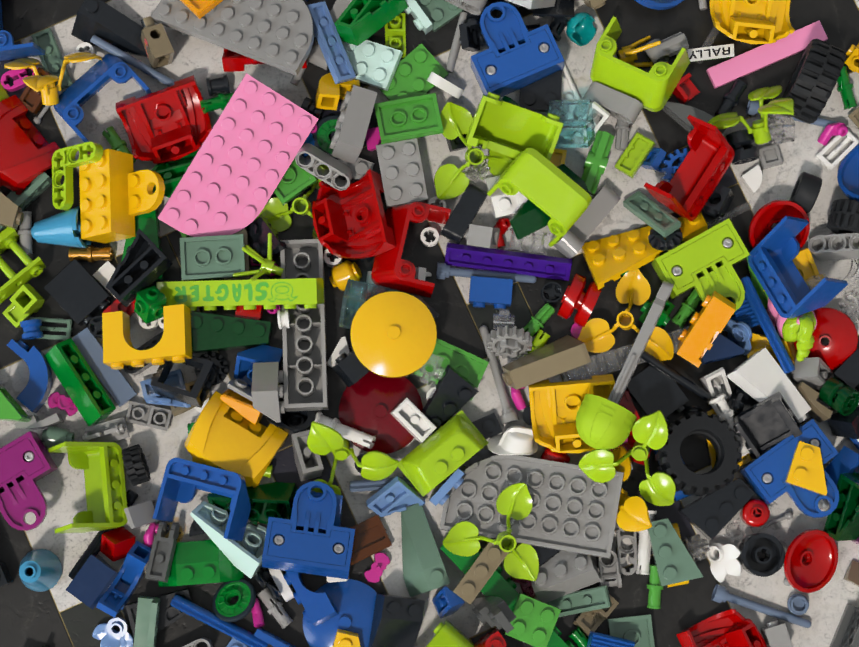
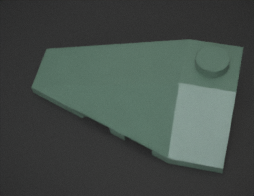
M419 503L406 507L407 510L401 511L403 579L410 597L450 584L422 505L419 506Z

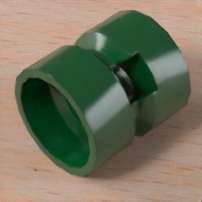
M830 378L823 384L819 393V399L826 405L833 407L840 414L847 416L857 408L859 392L846 386L845 383L837 378Z

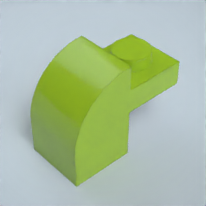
M23 284L9 299L12 303L2 314L16 328H20V322L26 321L33 313H37L45 300L30 284Z

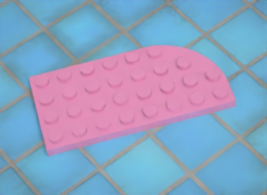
M246 73L157 218L174 229L193 237L232 235L244 229L261 213L296 157L297 152L301 149L317 123L318 118Z

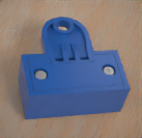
M496 2L484 9L480 18V28L489 49L471 56V69L483 94L487 95L488 92L500 95L501 98L559 70L563 71L565 60L548 24L528 32L520 13L513 5L506 2ZM497 9L502 12V16L500 18H493L490 13Z
M811 419L802 425V435L796 438L791 435L761 454V457L756 458L739 470V472L759 499L766 504L772 503L786 492L798 509L805 515L812 518H822L831 514L837 508L839 502V491L825 470L826 496L785 482L798 441L819 447L823 465L839 454L816 422ZM821 499L828 501L829 508L827 511L819 509L818 502Z
M310 481L303 484L296 491L290 520L275 517L268 518L262 567L348 579L355 529L334 526L337 499L331 487L320 481ZM320 488L323 491V495L315 498L311 495V490Z

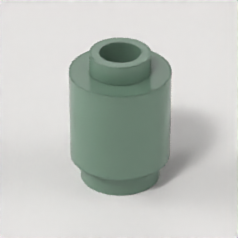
M49 426L47 430H43L42 442H45V447L50 448L65 441L74 442L75 433L70 432V429Z

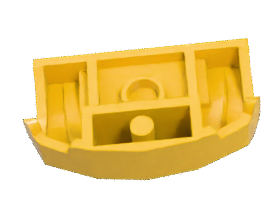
M709 0L710 14L714 27L736 41L749 44H771L795 31L791 26L789 17L791 0Z
M613 374L592 376V379L565 382L550 383L549 380H542L529 385L531 422L535 442L558 453H582L596 450L580 438L576 429V415L586 394L597 395L605 399L609 398L615 385Z
M215 391L190 430L184 447L193 457L192 462L239 473L244 477L246 486H253L255 488L259 485L270 462L285 443L289 433L271 423L268 427L259 422L256 425L251 423L220 399L222 394Z

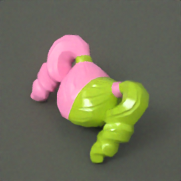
M768 297L767 313L774 327L777 326L779 336L786 342L797 341V361H804V358L808 357L810 349L813 348L815 342L812 335L817 326L815 313L811 311L792 319L783 318L779 315Z

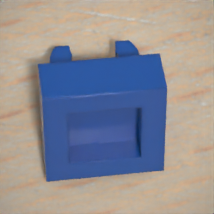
M653 147L641 166L645 169L661 172L659 165L663 160H668L665 157L667 153L661 148Z

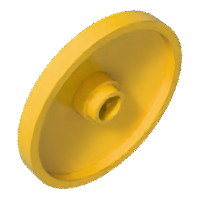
M390 291L377 294L361 305L353 318L350 336L353 351L364 367L383 377L398 378L410 375L426 364L435 348L437 330L434 318L423 302L410 294Z

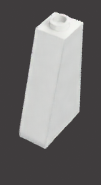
M766 347L754 353L727 375L732 382L759 403L780 392L800 423L807 418L806 413L811 410V407Z

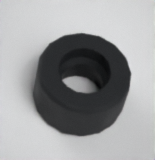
M802 172L795 184L790 201L797 203L806 213H809L819 195L822 179Z

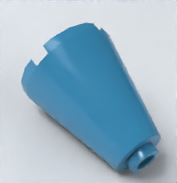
M80 206L37 221L31 228V235L38 243L87 248V245L92 243V241L81 239Z
M47 549L30 551L23 557L19 566V576L22 583L30 590L37 592L53 588L62 575L60 559Z

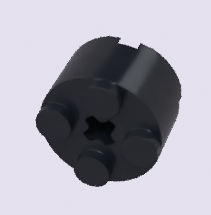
M755 533L748 535L739 545L738 549L741 551L738 560L742 568L749 574L767 577L778 572L784 564V548L780 541L770 534ZM762 551L765 557L760 558L757 556V553Z

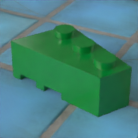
M352 0L334 24L341 41L359 46L407 9L408 6L406 0Z

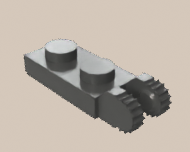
M167 521L159 523L157 534L154 536L145 575L146 579L168 583L177 544L176 539L180 531L179 523H172L168 538H165L168 527Z

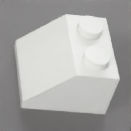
M500 175L485 179L488 191ZM499 188L489 196L494 219L514 215L520 206L528 200L519 191L515 195H506Z

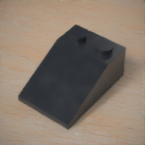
M377 593L369 647H414L422 624L425 601L417 598Z

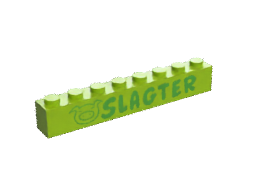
M323 278L256 279L253 282L249 280L156 282V288L167 298L166 306L185 304L191 311H197V306H204V310H217V306H224V310H237L236 306L243 305L244 310L256 309V305H263L264 309H276V305H284V309H297V304H304V309L317 308V304H324Z

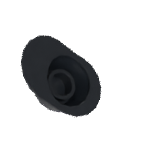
M314 410L285 411V413L281 414V422L277 423L269 417H265L271 424L283 428L285 432L291 435L309 430L312 421H315Z

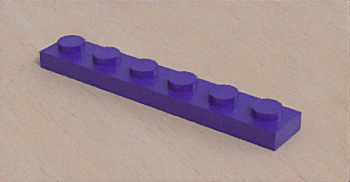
M447 243L444 263L451 266L569 281L572 259Z

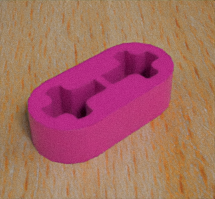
M30 68L5 72L1 76V85L9 92H15L26 87L27 85L23 82V78L28 76L26 74ZM10 77L14 80L13 86L6 84L9 82L8 78Z

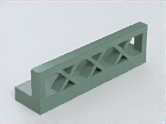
M43 172L31 181L20 195H16L15 191H11L7 197L24 211L52 184V179ZM0 226V233H1L6 227Z
M138 597L133 647H156L161 598Z

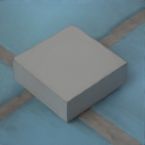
M778 143L757 149L762 170L783 164Z

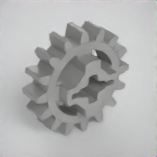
M505 325L503 328L497 327V331L491 330L490 334H487L486 348L489 349V353L495 352V356L500 355L503 359L506 356H509L511 359L515 357L521 358L522 354L527 355L528 351L532 350V336H530V332H524V328L517 329V326H513V328H509L508 325Z

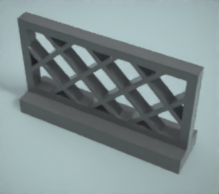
M850 604L846 605L830 647H859L858 607Z

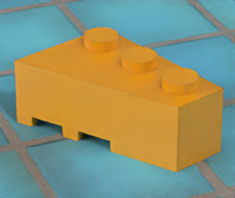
M716 291L711 296L707 295L701 304L703 308L700 313L695 312L689 321L691 326L688 330L683 329L678 337L679 345L676 354L698 368L702 363V357L707 350L711 349L713 341L722 332L736 310L735 303Z

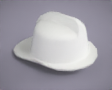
M520 425L511 426L502 435L492 437L487 444L488 450L497 455L529 456L535 454L538 450V445L533 440L532 429Z

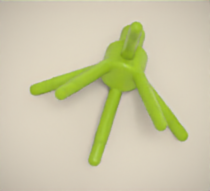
M268 233L267 259H264L248 245L242 247V251L261 263L260 269L234 273L233 277L254 275L249 279L250 282H253L263 274L271 275L273 273L278 276L282 275L284 268L274 265L275 262L272 261V233Z

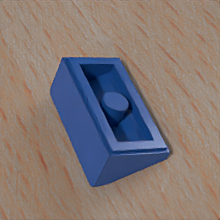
M446 586L432 600L439 618L454 614L465 603L462 598Z

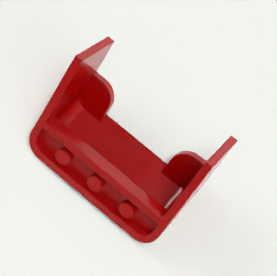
M689 115L687 119L694 128L687 136L688 146L691 148L670 182L663 180L655 186L645 183L644 187L657 201L681 217L693 221L697 218L734 159L735 152L716 126Z
M423 202L407 203L388 208L385 212L387 226L393 229L396 247L375 256L371 272L373 283L378 286L411 294L416 293L417 295L431 298L435 283L414 279L416 268L412 262L401 259L409 222L422 223L428 220L446 224L451 209Z

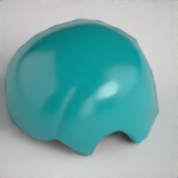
M586 12L575 14V17H571L567 23L566 34L568 38L580 47L587 45L597 31L593 25L595 19Z

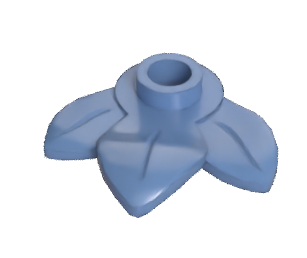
M730 319L723 330L728 332L727 339L743 348L745 351L743 355H746L752 348L750 342L752 338L751 328L744 322H735Z
M113 617L108 623L97 625L93 631L92 637L101 640L100 647H133V636L128 632L126 620L121 617ZM114 625L119 626L120 631H116Z

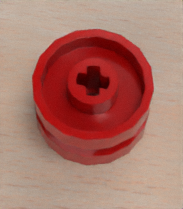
M576 273L562 297V304L557 316L567 320L570 318L573 310L576 309L574 323L584 328L602 288L598 290L595 281L589 284L586 292L583 291L586 277Z

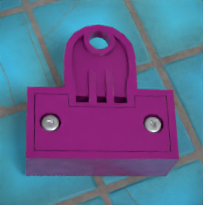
M29 431L0 448V512L7 523L17 530H32L43 523L47 515V503L36 482L58 469L37 432ZM29 512L34 513L36 516V521L31 525L25 520V516Z

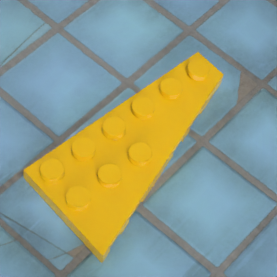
M701 212L693 221L683 217L676 218L681 222L680 230L683 236L682 241L684 242L708 230V225ZM646 226L584 243L581 250L598 290L605 287L604 283L620 279L621 274L627 271H635L664 252L653 248L649 243L648 236L653 228Z

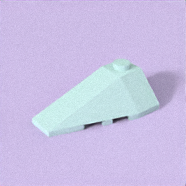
M203 501L191 512L192 518L237 569L249 578H252L259 568H262V555L267 528L259 524L256 527L247 523L243 541L225 539L223 537L229 518L226 510Z

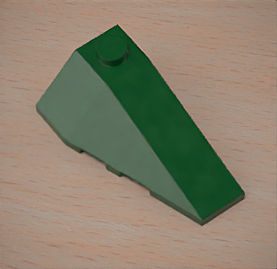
M565 164L557 166V168L589 193L585 181ZM528 199L509 221L519 240L547 226L551 218Z
M272 482L258 485L255 488L253 486L247 487L251 503L248 519L251 524L257 525V522L267 525L269 517L291 519L293 500L297 491L295 483ZM214 493L208 494L207 498L210 504L224 509L228 512V515L230 514L232 498Z

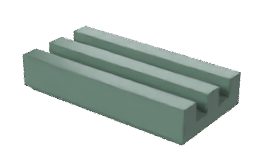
M30 317V320L41 319L43 323L67 324V328L40 326V331L66 332V336L43 334L42 338L37 339L65 341L72 338V319Z

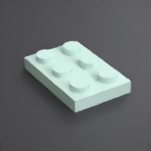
M365 40L359 46L342 41L356 75V78L353 80H359L361 83L388 91L402 57V51L369 40Z

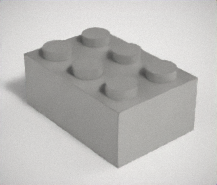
M353 85L350 92L346 91L340 106L341 112L335 124V133L329 148L333 149L332 157L355 164L364 145L378 92Z
M417 138L376 145L387 209L413 202L428 204Z

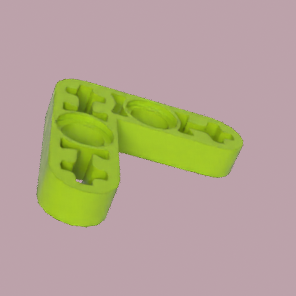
M85 142L58 149L53 153L52 202L56 209L67 211L72 207L74 201L73 168L100 161L103 156V147L99 143ZM77 151H79V153H80V154H79V158H78V160L76 161V160H75V155H76ZM64 175L65 180L64 183L61 185V178Z

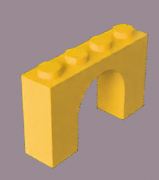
M185 304L163 306L164 332L162 338L154 347L148 350H136L132 345L130 338V315L123 311L102 313L103 363L110 366L111 369L119 370L127 365L143 367L145 363L163 365L165 361L183 363L185 359H192L191 309Z

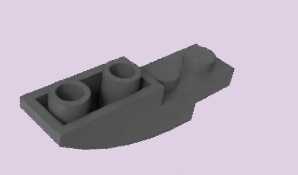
M484 596L474 599L472 603L475 608L472 611L483 625L488 623L491 628L494 626L498 630L503 628L506 633L514 629L510 622L516 616L502 598Z

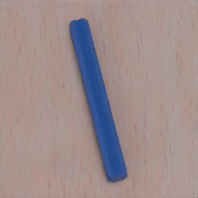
M750 277L741 278L745 296L784 373L787 374L794 371L795 366Z
M174 595L170 602L172 607L250 647L268 646V643L255 637L253 633L231 622L220 620L214 613L179 595Z

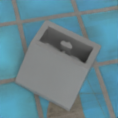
M279 362L253 363L251 388L253 408L276 423L281 422V414L285 413L284 401H282L284 399V386L281 385V383H284L283 370H279Z

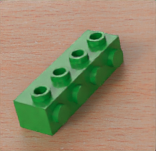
M72 338L54 345L44 355L89 427L104 420L116 409Z

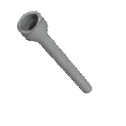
M482 325L479 329L503 408L501 420L503 424L519 420L517 411L514 412V408H511L495 352L489 353V349L486 348L489 331L487 326Z

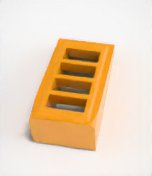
M227 389L220 397L222 401L251 423L256 425L261 420L263 414L253 408L252 401L240 394Z

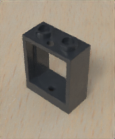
M192 356V359H185V362L182 364L201 369L191 392L164 384L174 363L172 361H165V364L160 365L157 372L151 378L150 385L157 395L202 408L219 372L214 362Z

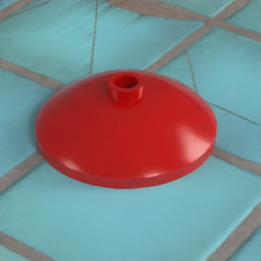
M784 199L769 202L761 207L752 218L749 226V241L752 248L754 249L773 229L771 226L774 223L777 225L785 216L806 219L809 222L805 210L797 203ZM810 223L796 236L800 249L808 238Z
M819 308L813 311L817 319V326L812 334L815 342L806 358L820 357L831 370L839 368L856 351L858 334L853 321L845 313L834 308ZM822 338H828L829 343L827 345L822 344ZM796 341V342L794 343V347H795L796 352H797V346H796L797 341Z
M809 529L800 533L791 542L785 555L784 572L789 584L793 588L801 592L812 593L823 588L831 580L838 563V549L834 539L822 530Z

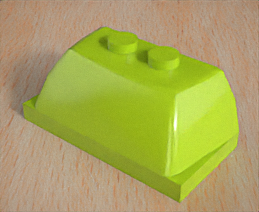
M461 410L424 440L423 443L419 444L399 461L398 467L422 497H424L489 442Z

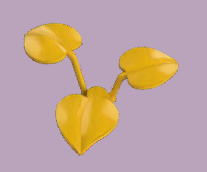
M89 52L67 54L64 56L59 77L55 75H39L35 65H39L40 61L34 58L17 59L5 63L4 68L12 70L32 69L35 75L24 77L23 82L34 91H41L43 105L59 104L58 91H62L61 84L66 65L70 62L76 63L91 59L102 60V57Z
M639 269L633 272L628 271L617 284L615 292L617 300L622 304L629 303L625 311L617 315V323L614 324L613 328L610 329L608 322L601 318L589 320L585 327L582 328L578 340L585 343L588 352L603 353L610 350L615 344V338L611 333L618 327L623 330L634 329L639 334L640 329L634 325L635 319L630 310L633 304L640 306L646 303L651 295L650 284ZM655 327L645 351L660 361L671 360L674 356L672 340L664 329Z
M619 446L612 451L614 462L618 461L628 452L625 447ZM630 456L618 466H614L617 472L624 473L623 481H626L631 473ZM621 488L619 512L616 518L618 526L629 532H639L651 528L652 524L645 501L638 496H628V492Z

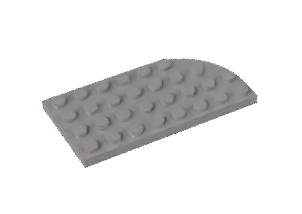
M161 0L151 15L156 23H162L166 27L294 75H298L311 52L314 41L312 17L303 0H223L201 19L180 0Z
M495 455L469 466L463 471L464 475L462 478L464 481L457 489L452 487L448 492L450 497L444 503L440 530L450 531L456 523L469 521L477 526L478 536L496 539L500 532L507 530V515L500 514L496 509V501L499 494L512 484L525 483L527 484L533 504L532 510L526 518L522 520L510 518L511 534L517 543L610 559L624 473L616 471L613 479L605 483H599L591 480L579 468V465L519 455Z

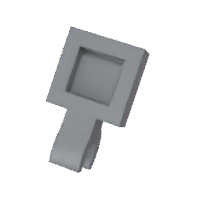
M359 157L355 164L338 159V161L347 165L352 170V178L358 181L366 175L368 170H373L375 164Z

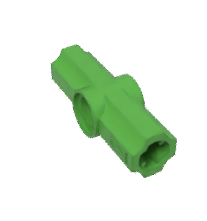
M598 130L592 149L589 151L583 167L584 172L581 179L585 181L590 195L595 194L600 177L604 174L609 160L608 154L615 137L606 131Z

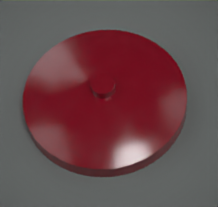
M371 371L354 385L347 386L339 404V420L341 424L376 437V441H372V443H375L372 449L353 441L351 442L363 451H379L385 454L394 453L406 447L414 437L390 412L405 398H408L422 412V400L415 386L405 377H383Z

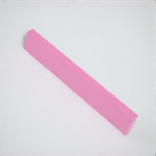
M819 20L794 31L775 43L761 45L710 67L706 72L714 89L806 50V47L813 39L825 42L828 40V37Z

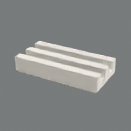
M849 130L846 134L848 137L826 158L823 154L842 137L841 135L836 136L815 156L817 160L821 161L823 166L827 167L829 172L859 143V140ZM852 140L853 143L831 164L829 160L848 141Z

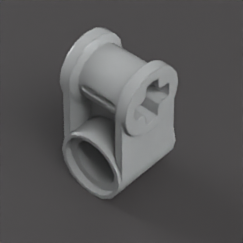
M611 551L612 560L608 564L602 562V557H596L597 568L602 580L598 582L599 586L607 585V587L617 586L622 588L616 553Z

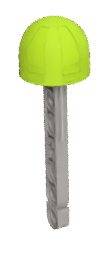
M663 281L609 398L605 399L593 394L585 395L576 415V429L580 438L590 447L610 450L620 446L628 438L637 417L626 408L620 406L619 403L669 299L674 284Z

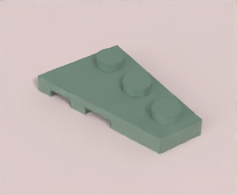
M669 519L652 521V527L647 530L660 586L703 577Z

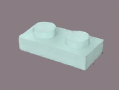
M406 0L408 8L404 11L407 14L411 13L415 19L413 23L419 31L423 30L425 34L429 33L433 28L429 18L415 0Z

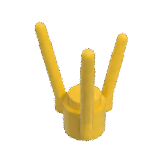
M646 36L628 46L622 47L621 50H618V57L620 60L635 67H652V62L634 63L635 60H638L636 53L660 45L661 41L635 49V47L651 39V36Z

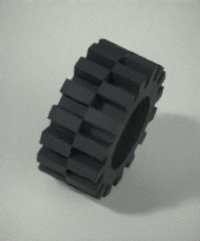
M137 444L122 449V459L131 484L135 486L150 481L149 467L140 445Z

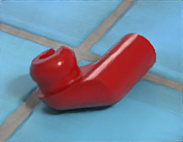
M508 218L499 219L493 226L500 228L497 249L505 247L503 235L511 226Z

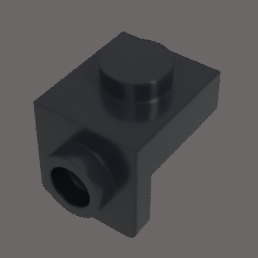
M471 18L466 20L467 23L459 25V40L463 50L475 52L480 50L477 29L480 28V21L478 18Z

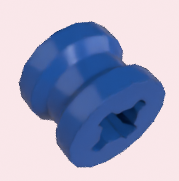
M41 319L20 322V326L23 328V340L43 337V332L40 331Z

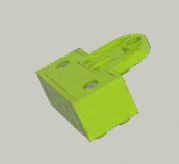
M729 218L655 258L651 263L662 283L665 280L674 284L670 294L671 300L695 288L702 302L707 295L711 296L714 291L725 298H731L736 304L735 311L744 302L745 290L733 265L741 262L750 254Z

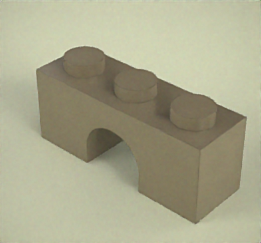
M488 542L473 565L452 591L471 605L509 552H504L498 545Z

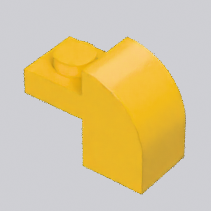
M331 73L325 74L319 81L315 99L316 109L337 111L339 99L343 100L346 91L350 92L353 85L360 87V81L351 80L335 84Z

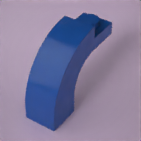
M11 339L7 346L26 362L30 373L27 386L16 399L31 412L37 413L45 404L51 392V367L45 359L44 353L38 347L33 346L28 351L30 347L21 339L19 341Z
M139 541L135 542L127 553L117 577L98 601L96 608L114 618L121 609L123 610L147 570L151 553L150 547Z

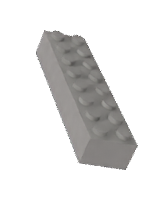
M319 239L280 240L286 244V248L280 251L281 268H284L281 279L323 278L324 304H317V308L304 309V304H297V309H288L290 328L282 327L284 409L286 412L329 410L324 246L320 243Z

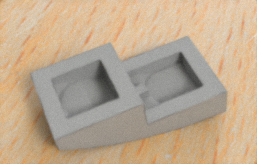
M58 413L41 421L37 415L29 416L31 418L29 422H17L14 425L20 429L35 430L63 423L64 420L61 414Z

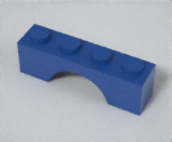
M286 571L283 574L289 586L293 585L296 591L293 593V596L298 605L302 603L305 609L302 613L308 624L311 622L316 627L338 615L326 592L315 593L306 589L302 581V573Z

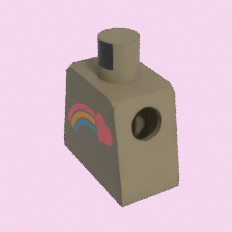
M151 16L143 18L141 23L144 29L141 32V41L151 67L157 69L171 64L174 49L163 24L155 25Z

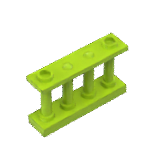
M8 227L0 233V269L10 280L0 287V304L15 293L23 284H26L33 277L39 276L43 269L46 268L39 256L33 261L17 244L19 235L14 229ZM11 248L26 265L17 274L1 257V254L7 249Z

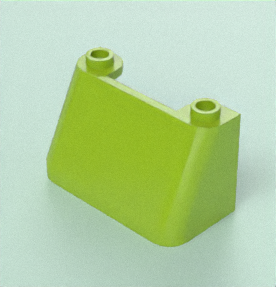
M492 92L482 95L465 138L466 144L473 147L481 145L483 149H489L515 159L526 148H533L549 161L551 160L564 124L559 121L560 116L548 113L546 116L500 100V95Z

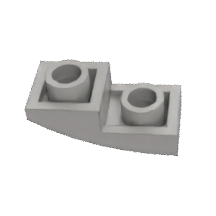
M129 401L125 421L167 431L172 411Z

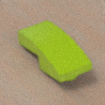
M400 13L385 25V46L401 50L403 53L401 58L406 57L405 13Z

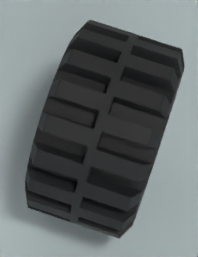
M851 199L834 200L826 227L835 234L859 233V201Z

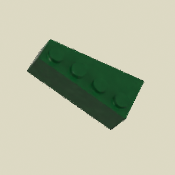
M191 311L192 354L250 348L260 345L268 346L271 343L273 324L268 321Z

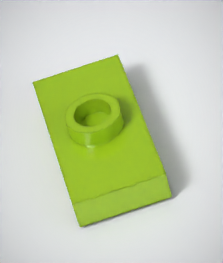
M637 132L614 166L615 169L633 179L654 147L655 142Z

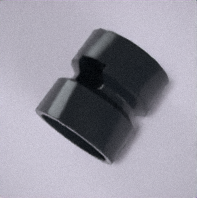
M747 129L726 135V140L735 152L732 165L752 162L759 158L757 147L753 146V133L748 134Z

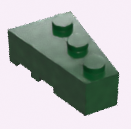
M841 473L837 484L839 502L837 508L828 515L823 531L836 541L856 540L859 536V473Z

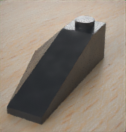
M84 0L77 12L71 33L72 36L97 47V45L90 42L92 36L96 35L124 52L147 57L141 41V32L144 29L141 25L101 0Z

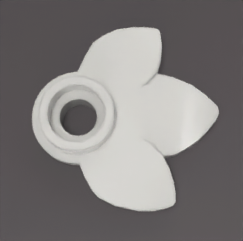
M713 543L707 550V557L711 561L710 570L720 583L724 581L727 573L733 576L742 575V565L737 559L741 551L733 544Z

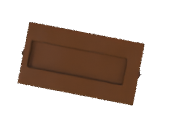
M378 515L351 527L355 529L350 566L392 546L386 529Z

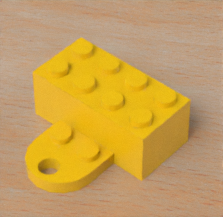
M113 149L103 150V156L100 161L79 166L81 239L106 244L136 237L135 216L150 213L156 210L162 203L165 194V184L161 175L152 170L134 172L133 154ZM156 185V190L153 194V187Z

